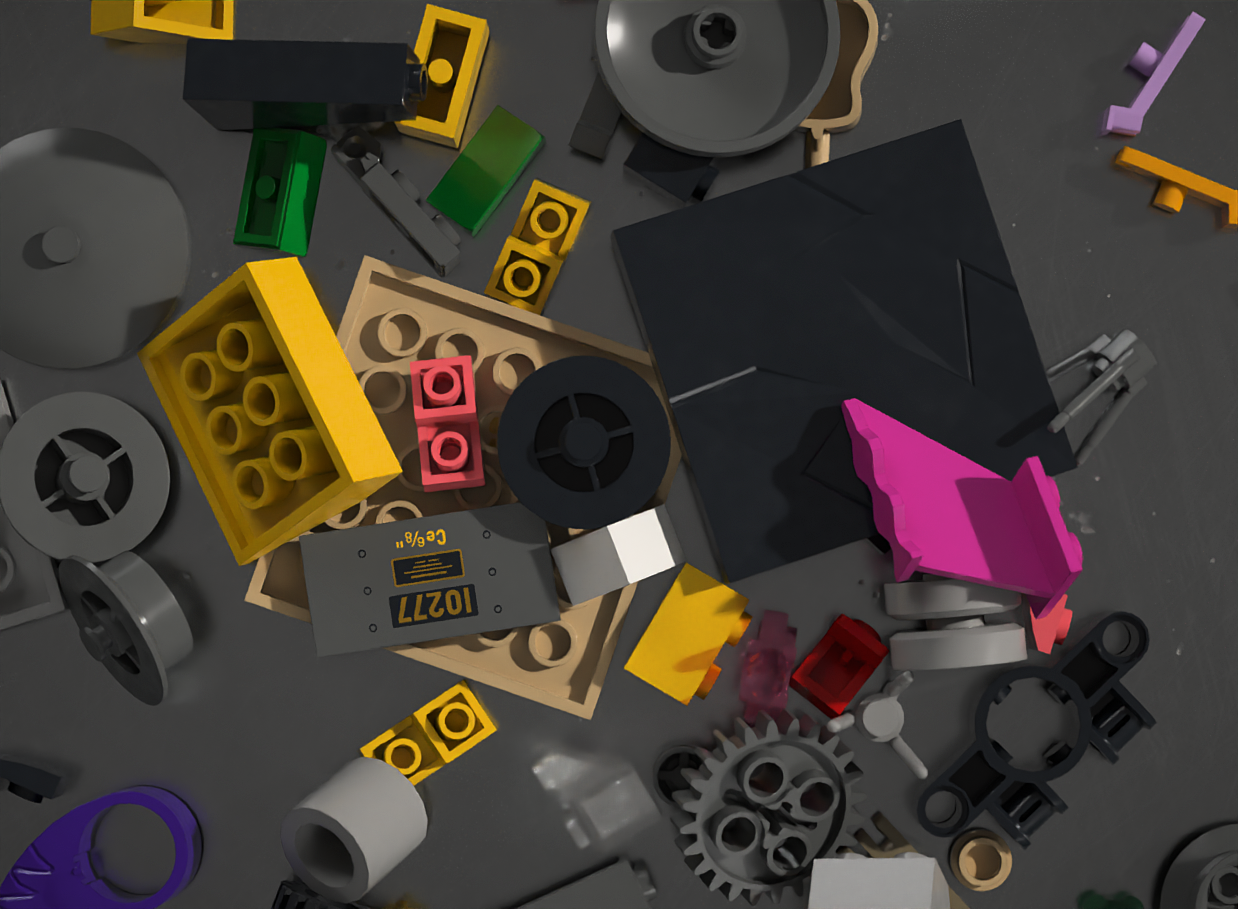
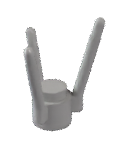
M905 671L895 680L887 683L883 692H871L863 695L856 702L853 711L844 712L841 716L833 718L827 723L828 731L833 733L856 726V729L869 740L874 742L887 741L889 746L917 778H926L928 774L927 769L899 735L904 724V712L897 698L914 680V675L911 671Z

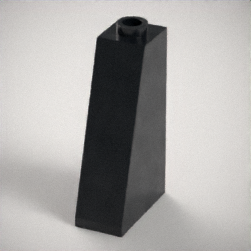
M187 38L183 100L216 130L416 120L417 101H425L427 96L428 72L426 64L420 63V59L408 43Z

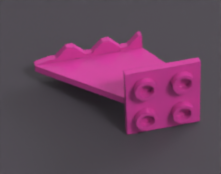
M856 398L843 401L841 408L852 441L854 468L857 476L868 485L871 492L876 528L889 541L891 546L896 582L909 580L915 570L1026 594L1035 620L1047 617L1082 572L1083 556L1077 537L1072 532H1068L1060 513V495L1057 485L1052 477L1045 475L1039 457L1026 458L1012 481H1009Z

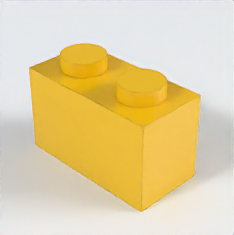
M427 4L414 49L415 54L420 59V63L426 64L427 96L425 101H417L416 120L394 121L400 133L458 148L490 35L487 20Z
M685 562L626 661L624 669L688 706L694 695L704 700L722 668L713 664L722 646L726 642L735 648L753 618L752 615L744 611L750 600Z

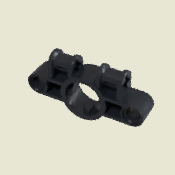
M1115 610L1101 612L1093 617L1043 666L1015 664L999 669L987 677L976 690L969 706L968 730L970 737L942 762L913 793L911 809L918 824L933 836L942 838L953 837L965 830L985 810L1022 849L1026 850L1031 845L1030 836L1055 812L1063 814L1069 808L1046 782L1057 779L1074 768L1083 757L1089 744L1113 766L1120 759L1118 752L1141 729L1146 728L1150 730L1157 724L1147 709L1119 681L1143 658L1148 650L1150 638L1148 628L1144 622L1136 615L1128 612ZM1115 621H1121L1130 630L1131 641L1126 651L1113 656L1104 647L1103 634L1108 625ZM1035 677L1044 679L1052 684L1047 690L1060 705L1064 706L1068 703L1071 725L1067 741L1058 743L1044 755L1048 761L1040 765L1020 767L1008 764L1013 757L996 740L991 739L989 741L986 722L991 703L999 705L1011 692V683L1016 680ZM937 792H951L957 804L953 817L947 822L939 824L929 821L925 810L929 798Z

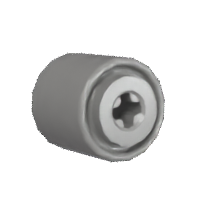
M360 757L347 762L288 812L281 822L280 840L285 857L294 872L311 890L328 900L346 904L362 898L420 845L426 837L428 818L424 803L415 787L397 768L380 759Z

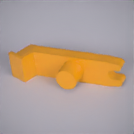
M1127 146L1120 149L1115 161L1116 165L1161 183L1153 203L1154 205L1169 212L1179 213L1186 194L1220 207L1222 228H1238V190L1221 185Z

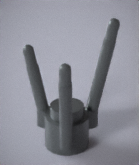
M1123 329L1112 340L1106 334H1102L1089 347L1045 370L1050 382L1095 358L1098 359L1092 365V369L1098 378L1048 424L1047 429L1050 433H1057L1105 389L1108 388L1116 393L1123 388L1074 457L1077 465H1082L1130 400L1148 384L1144 376L1157 364L1154 355L1146 344L1128 329Z

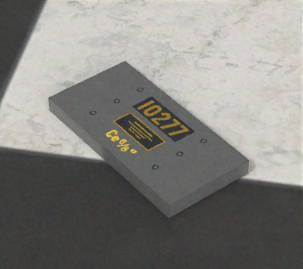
M521 502L299 536L317 658L561 621L546 520L532 513Z

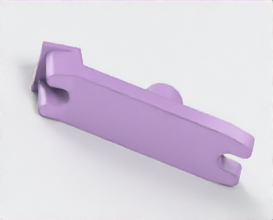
M1194 11L1190 16L1188 15L1163 54L1145 42L1141 44L1128 65L1148 78L1129 108L1110 105L1105 110L1101 135L1112 132L1136 137V134L1140 133L1143 116L1206 19Z

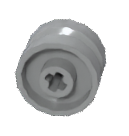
M922 574L923 580L884 584L886 615L895 620H926V628L897 632L889 638L891 669L893 671L961 668L1027 659L1024 627L1014 622L985 623L984 614L1012 611L1022 604L1021 592L934 574Z

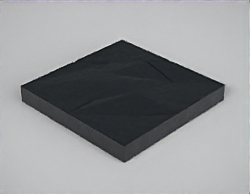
M961 119L612 231L610 239L724 584H730L880 534L874 522L871 492L868 485L857 476L854 468L852 441L841 408L845 400L856 398L1009 481H1012L1026 458L1035 456L1039 457L1046 476L1052 477L1078 468L1065 427L1061 428L1057 433H1050L1047 429L1048 424L1060 412Z

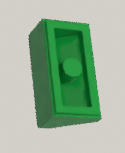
M497 105L425 201L474 238L546 143L545 136Z
M255 128L253 130L233 239L234 245L294 256H306L327 148V141L324 138L302 130L281 128Z

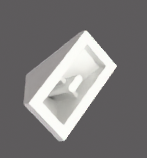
M664 504L550 549L573 606L687 561Z

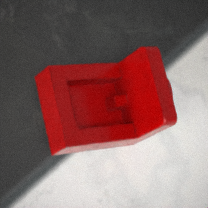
M841 613L791 676L787 685L830 719L836 718L843 712L887 656L889 649L881 643L880 635L869 624L859 619L852 620L847 615Z

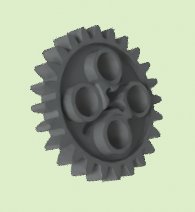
M788 709L781 711L776 723L764 710H759L755 727L752 728L740 717L734 718L735 735L729 739L719 730H714L712 733L717 748L712 753L703 748H695L694 752L702 762V765L698 770L682 768L680 773L691 784L690 789L679 790L672 794V798L681 808L685 809L670 817V822L682 833L674 839V842L686 856L684 859L685 864L696 876L699 875V878L709 890L714 891L718 888L732 902L741 893L751 906H756L764 891L775 905L780 904L783 888L788 886L798 897L803 896V879L808 876L812 877L813 859L834 858L837 855L835 850L839 845L855 846L857 842L846 832L847 827L864 823L865 820L852 807V805L867 799V794L855 783L864 776V773L851 761L855 755L854 752L844 742L839 741L840 737L835 732L828 731L827 725L821 727L808 714H805L798 720ZM765 763L760 774L750 778L752 771L760 764ZM812 783H815L814 788L811 790V792L806 796L801 797L806 787H808ZM730 788L738 790L763 806L757 810L746 798L725 792ZM782 806L793 818L809 821L812 824L807 827L797 824L776 810ZM738 818L733 828L722 832L728 822ZM788 837L786 843L781 848L774 851V848L778 844V842Z

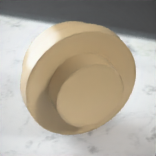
M976 829L963 834L955 842L951 850L950 864L953 874L965 887L975 891H988L998 887L1006 880L1012 867V855L1009 846L999 835L989 830Z

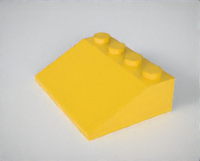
M297 257L245 263L137 352L239 566L251 563L363 501L403 472Z

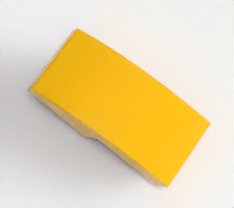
M534 179L511 235L505 241L484 293L514 307L541 316L592 202L542 179Z
M462 680L358 749L357 752L361 757L380 759L397 768L414 786L497 731V729L465 681Z

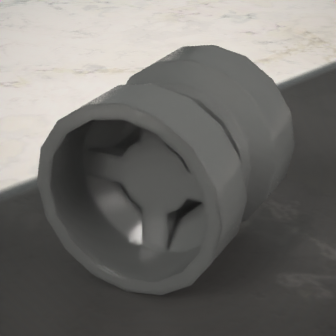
M685 743L671 745L663 750L654 762L652 770L654 789L660 799L669 806L683 809L672 798V794L679 790L690 789L691 784L680 772L682 768L698 770L702 765V762L694 752L696 746Z

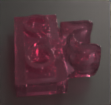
M762 608L757 638H748L737 699L745 701L741 719L750 728L755 727L759 710H764L776 723L779 714L787 706L789 680L797 653V647H795L797 627L787 626L789 614L785 612Z

